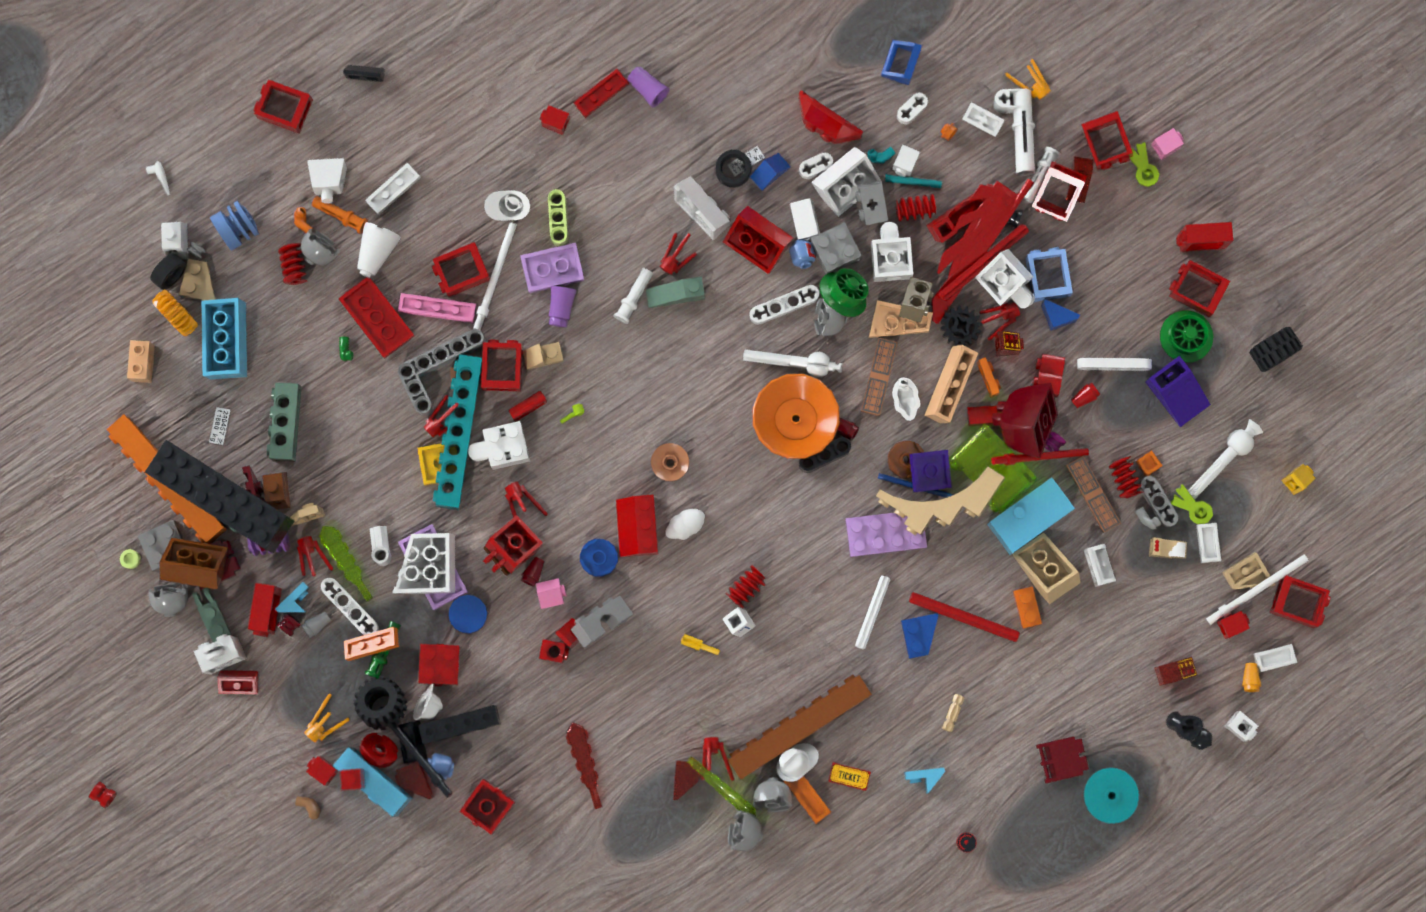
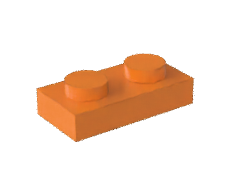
M986 357L979 359L977 366L990 398L998 396L1001 386L998 379L993 377L992 372H994L992 363L990 361L987 362Z
M1033 586L1013 591L1022 629L1041 625L1042 621Z

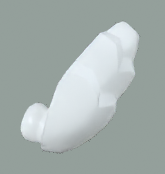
M902 377L898 379L893 388L894 406L896 411L901 413L906 420L911 421L915 418L920 407L918 389L910 379Z
M698 509L682 511L671 518L665 530L666 536L670 539L681 540L689 538L701 529L705 514Z

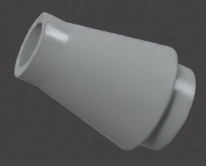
M324 611L322 614L304 621L301 627L309 638L312 636L316 637L331 619Z

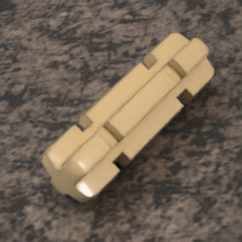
M954 695L953 704L950 705L945 718L947 720L944 721L942 726L943 730L953 731L954 722H956L961 709L960 705L964 701L963 696Z

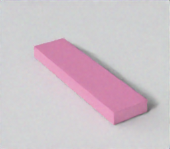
M401 293L398 307L399 313L474 323L476 311L475 303Z

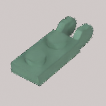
M204 588V594L209 603L203 605L201 597L197 592L192 593L214 643L217 641V637L224 634L232 635L217 600L214 599L209 588Z

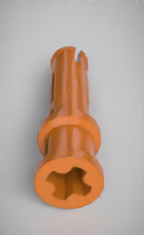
M319 196L315 197L312 202V207L342 222L343 226H349L357 230L359 234L363 233L364 225L366 222L368 223V219L358 217L353 211H345L332 203L321 202Z

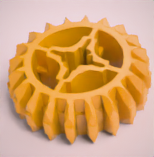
M167 290L159 292L152 300L154 306L183 336H188L198 327L196 320Z

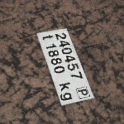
M757 146L745 153L750 159L751 166L765 158ZM739 159L728 164L734 176L745 170L743 162Z
M216 407L209 443L223 445L230 414L229 409Z

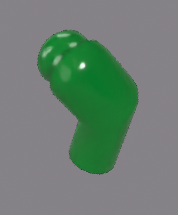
M339 337V353L341 360L347 362V360L351 361L354 357L353 352L349 350V337Z

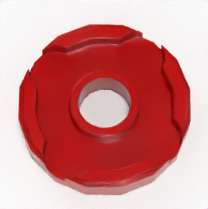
M370 733L361 741L360 753L370 765L377 768H387L396 761L398 749L388 736Z

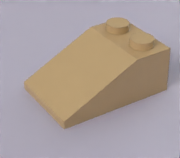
M1042 533L1013 553L1014 558L1030 581L1049 604L1081 583L1077 569L1045 533Z

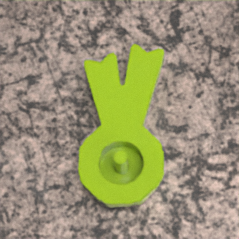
M1143 142L1142 144H1136L1138 154L1132 148L1133 157L1130 158V161L1138 168L1135 178L1139 185L1150 187L1157 183L1159 172L1156 166L1148 163L1146 143Z
M1183 484L1180 488L1176 489V492L1182 498L1174 494L1171 504L1189 511V517L1194 523H1208L1213 517L1211 505L1204 501L1196 502Z

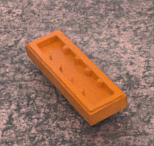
M804 776L797 781H784L815 824L831 813L830 809Z

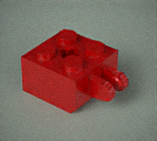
M516 515L487 541L485 547L491 553L483 562L487 564L496 557L499 562L491 570L495 573L504 566L512 574L540 549L543 542Z

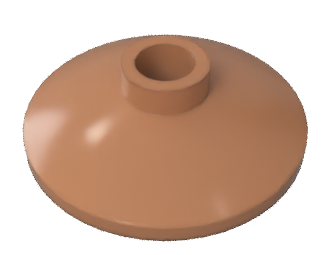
M666 443L654 451L651 457V467L658 478L664 481H676L686 474L689 468V457L681 446L674 443ZM672 460L674 465L671 467L667 466V461Z

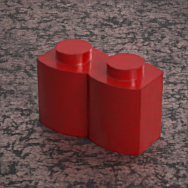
M1042 354L1040 358H1037L1035 369L1038 370L1037 377L1034 376L1032 385L1051 383L1054 397H1058L1065 358Z

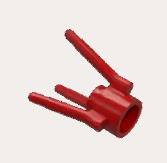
M677 233L673 235L659 266L669 275H672L673 272L677 274L682 267L697 255V253H693L677 265L679 262L675 258L691 236L690 233L685 236L674 254L669 256L677 238Z
M1015 302L1005 303L1001 306L979 312L980 314L1000 310V313L982 320V324L999 317L1008 320L991 334L988 340L993 339L1010 324L1016 322V317L1020 316V311Z
M448 395L444 396L432 415L426 420L427 424L424 426V429L433 438L436 435L441 436L447 431L448 427L442 429L444 425L441 422L459 406L458 403H455L439 419L435 418L448 399Z
M518 481L505 487L507 493L505 497L509 502L513 518L517 515L513 501L519 503L523 512L527 511L521 500L524 495L544 516L548 515L542 506L528 493L524 485L520 486Z
M306 536L297 540L302 576L306 575L303 554L306 555L312 576H316L310 556L311 553L315 552L314 548L329 570H333L330 562L319 547L317 540L313 541L312 536Z
M719 737L704 738L701 779L705 780L706 765L707 770H711V755L718 754V750H720L730 779L734 781L723 742H719Z

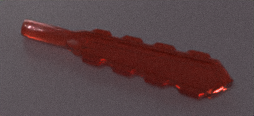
M572 722L566 731V740L572 746L571 754L577 760L575 765L577 770L581 772V782L589 789L594 808L598 809L602 807L596 788L599 777L598 773L594 771L595 761L590 755L592 753L591 745L587 743L589 738L588 732L584 729V726Z

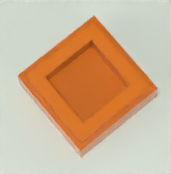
M1152 450L1135 462L1145 476L1151 475L1163 466Z

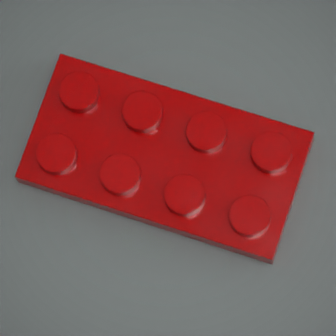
M366 277L338 298L384 359L415 336L371 278Z

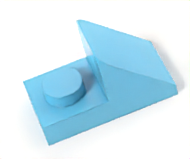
M302 582L275 610L278 613H306L296 601H302L309 594L307 592L309 587Z
M945 768L904 772L905 780L910 779V783L922 782L921 778H924L926 793H929L944 774Z

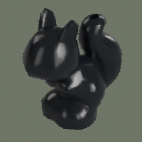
M1178 711L1171 712L1167 716V727L1176 731L1179 738L1190 741L1192 747L1204 750L1212 745V734L1203 728V721L1199 717L1193 715L1181 716Z

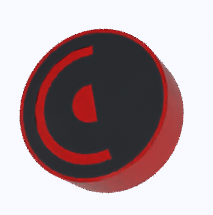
M962 833L958 836L956 844L959 850L968 853L975 849L977 841L971 833Z

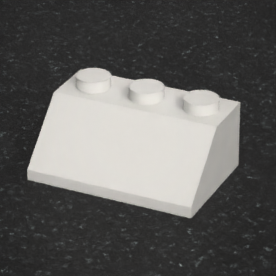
M854 147L813 180L812 184L820 197L839 217L857 202L855 191H858L857 186L882 181L867 155Z

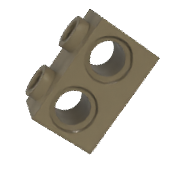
M910 277L899 317L921 323L923 315L927 316L930 305H927V302L931 303L934 292L931 291L933 283Z

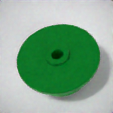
M844 268L838 272L827 273L820 281L822 298L839 314L847 317H856L861 315L866 309V297L869 293V287L866 280L858 272Z
M1189 310L1178 311L1164 321L1160 330V342L1163 350L1172 359L1180 356L1185 363H1192L1202 359L1210 351L1213 344V331L1207 319L1201 314Z

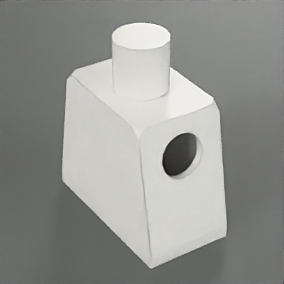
M344 158L308 160L311 184L315 195H321V202L332 203L333 195L341 194L343 191L347 170Z
M182 222L162 223V250L165 255L174 253L182 260L188 259V251L186 250L188 248L187 224Z

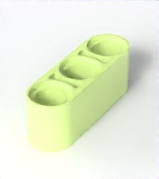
M555 189L548 195L549 225L552 243L559 247L568 243L567 207L564 193ZM554 197H561L562 201L555 204L552 202ZM556 215L563 216L560 222H555L553 218ZM558 233L564 234V238L560 241L554 239Z

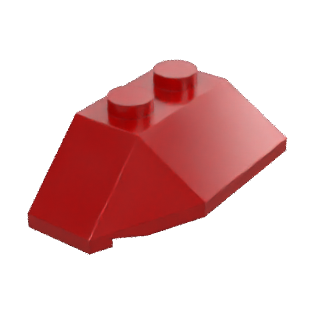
M801 90L799 92L798 99L803 124H805V128L810 132H817L825 142H832L833 144L860 140L863 137V130L848 122Z

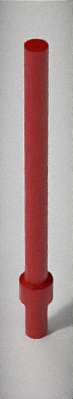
M1081 448L1043 452L1041 458L1026 454L1014 455L1010 453L1004 454V456L992 457L991 463L993 465L1004 464L1007 466L1018 462L1088 456L1089 449Z

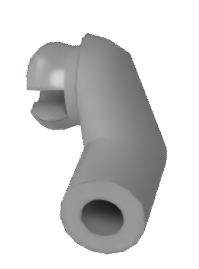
M1144 507L1135 511L1141 523L1148 528L1154 530L1161 525L1159 518L1154 517L1151 519Z

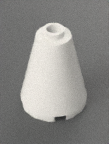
M366 222L363 228L357 269L360 270L359 274L368 278L371 275L375 276L400 240L399 235L386 228L382 229L375 224Z

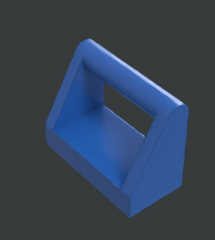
M893 40L881 76L909 85L922 45ZM898 48L912 52L905 74L890 72Z

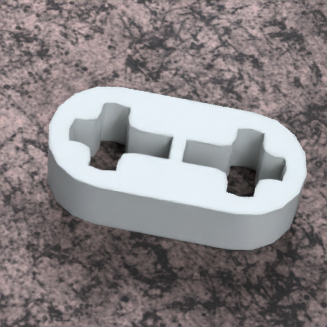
M923 93L914 94L899 108L897 113L898 121L901 124L911 123L925 110L928 103L927 97ZM915 99H922V106L919 104L914 108L913 106L916 103ZM911 110L909 118H902V112L906 113Z
M821 153L803 161L799 167L800 176L804 179H811L822 174L833 165L832 156L828 153ZM822 158L829 160L828 166L824 164L818 166L817 164L821 163ZM804 166L808 168L815 167L811 169L810 174L803 172Z

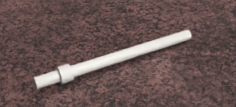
M509 223L482 304L478 307L473 329L481 330L483 321L488 316V307L517 226L514 223Z
M1302 555L1231 603L1219 607L1218 611L1206 618V620L1211 625L1222 617L1226 618L1231 614V611L1308 562V558Z

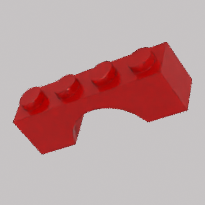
M971 195L928 223L926 226L934 240L943 243L958 233V230L953 231V228L959 217L979 209L985 198L972 200Z

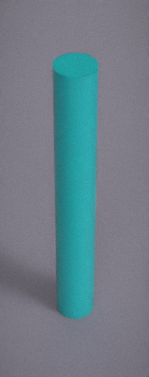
M888 174L885 176V182L939 189L942 186V181Z

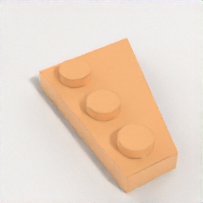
M877 300L869 338L928 333L933 313L928 312L927 316L923 315L920 323L899 317L901 305Z

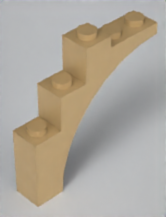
M987 467L981 476L969 487L953 496L936 501H908L894 497L882 490H879L876 496L880 498L878 501L880 504L887 508L889 505L896 509L894 513L903 519L907 516L908 518L904 523L908 526L906 530L916 536L917 533L923 534L934 516L937 517L935 521L944 527L946 524L951 526L963 507L966 508L964 512L974 518L975 515L980 517L1005 480V477Z

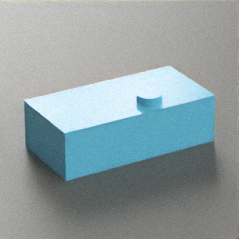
M239 298L201 301L203 376L210 380L247 377L246 302Z
M1051 477L991 520L987 525L1008 554L1011 555L1075 508Z
M348 747L333 765L339 771L364 769L365 788L361 790L368 795L367 797L372 802L378 804L392 817L398 816L413 799L412 796L379 768L370 765L364 760L356 748Z

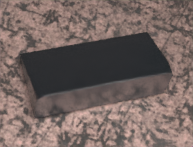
M347 65L343 70L347 79L382 82L384 78V68Z
M413 721L398 725L424 758L427 759L425 744L422 742L418 726L421 725V722ZM400 741L404 764L417 761Z

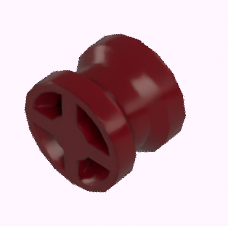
M286 613L284 619L278 622L277 626L292 637L294 630L299 628L301 624Z

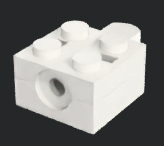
M887 222L881 227V239L872 240L871 242L874 282L910 280V277H913L910 237L899 238L897 224Z
M1009 249L1000 252L975 277L1000 306L1012 299L1020 308H1026L1032 305L1035 300L1034 294L1026 287V284L1033 278L1032 274Z
M520 421L483 429L485 441L473 443L468 448V454L473 461L478 462L489 459L493 470L530 461Z
M227 634L217 637V641L214 643L206 642L199 645V649L194 651L202 673L211 675L247 659L238 637Z

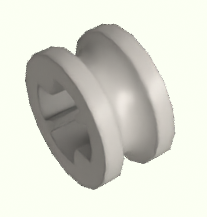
M191 242V247L186 250L201 259V254L205 253L206 250Z

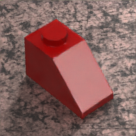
M573 618L555 633L571 649L579 642L571 631L576 625Z

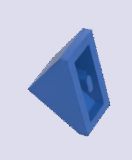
M777 153L765 159L750 178L763 191L791 166Z
M1046 299L1041 305L1051 331L1076 322L1080 314Z

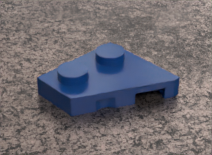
M938 613L901 621L909 659L929 655Z

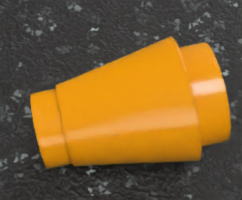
M1246 663L1242 687H1244L1245 692H1259L1262 685L1257 663Z

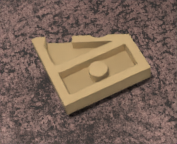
M188 259L179 293L180 296L200 301L216 300L207 262Z
M310 503L303 505V509L296 511L290 518L295 520L292 525L295 526L325 517V514L321 507Z
M1255 552L1222 572L1231 589L1253 588L1270 577L1263 562Z

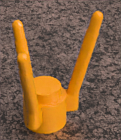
M1031 59L1036 73L1030 65H1027V69L1037 82L1032 86L1031 96L1033 99L1037 97L1041 100L1051 90L1034 59ZM1005 74L1007 78L1022 89H1029L1010 74Z
M331 694L327 695L312 721L307 725L308 729L304 732L313 742H317L318 739L322 741L326 736L350 720L346 718L323 733L325 729L322 725L330 717L331 713L328 712L319 723L316 721L331 698Z

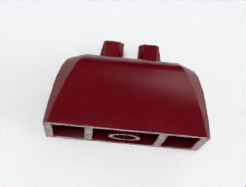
M1051 383L1019 388L1009 395L1007 401L998 402V413H993L992 421L994 426L1001 427L1004 442L1009 448L1022 454L1041 458L1058 416Z

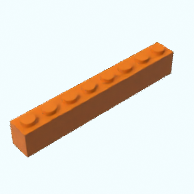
M123 414L106 429L110 433L108 437L114 444H120L122 447L121 452L128 459L131 457L135 461L133 465L140 473L142 471L145 473L158 450L135 423ZM146 474L147 477L145 479L151 486H157L160 490L158 494L165 501L168 499L172 503L171 509L177 515L181 514L185 518L183 520L185 525L189 529L194 528L197 532L195 536L202 543H213L227 530L220 520Z

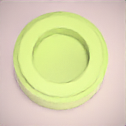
M132 549L125 550L120 556V563L128 569L136 568L141 561L140 554Z

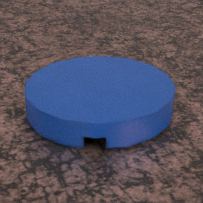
M593 539L583 546L580 553V563L589 575L604 577L616 568L618 553L615 546L609 541Z
M474 595L458 597L449 608L450 623L456 630L462 633L471 634L479 631L487 620L488 612L486 605Z

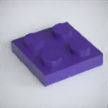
M948 450L909 454L913 492L952 488Z

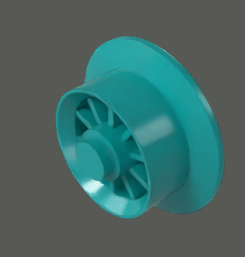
M1105 768L1094 773L1087 781L1084 789V801L1088 811L1099 821L1112 824L1120 823L1128 819L1135 812L1139 802V791L1134 779L1128 773L1117 768Z

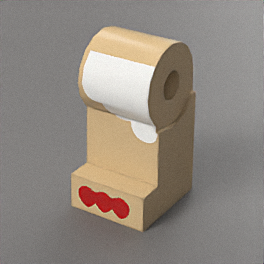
M1155 537L1150 539L1149 557L1186 558L1187 542Z

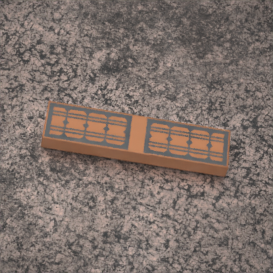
M879 338L861 412L880 416L898 342Z
M1084 456L1067 464L1066 467L1102 532L1104 533L1121 524Z

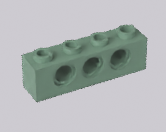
M275 382V388H272L271 397L274 399V405L270 408L272 425H269L268 436L271 437V441L267 445V456L272 461L296 462L302 390L299 384ZM284 399H289V405L286 408H282L281 402ZM282 418H287V425L284 427H280V420ZM286 437V443L279 446V438Z

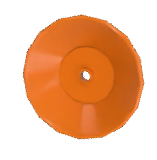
M786 374L771 380L759 392L752 408L753 427L759 441L772 453L787 459H805L822 452L834 439L840 424L839 405L833 392L821 380L806 374ZM794 416H797L800 420L798 422H794L792 418Z

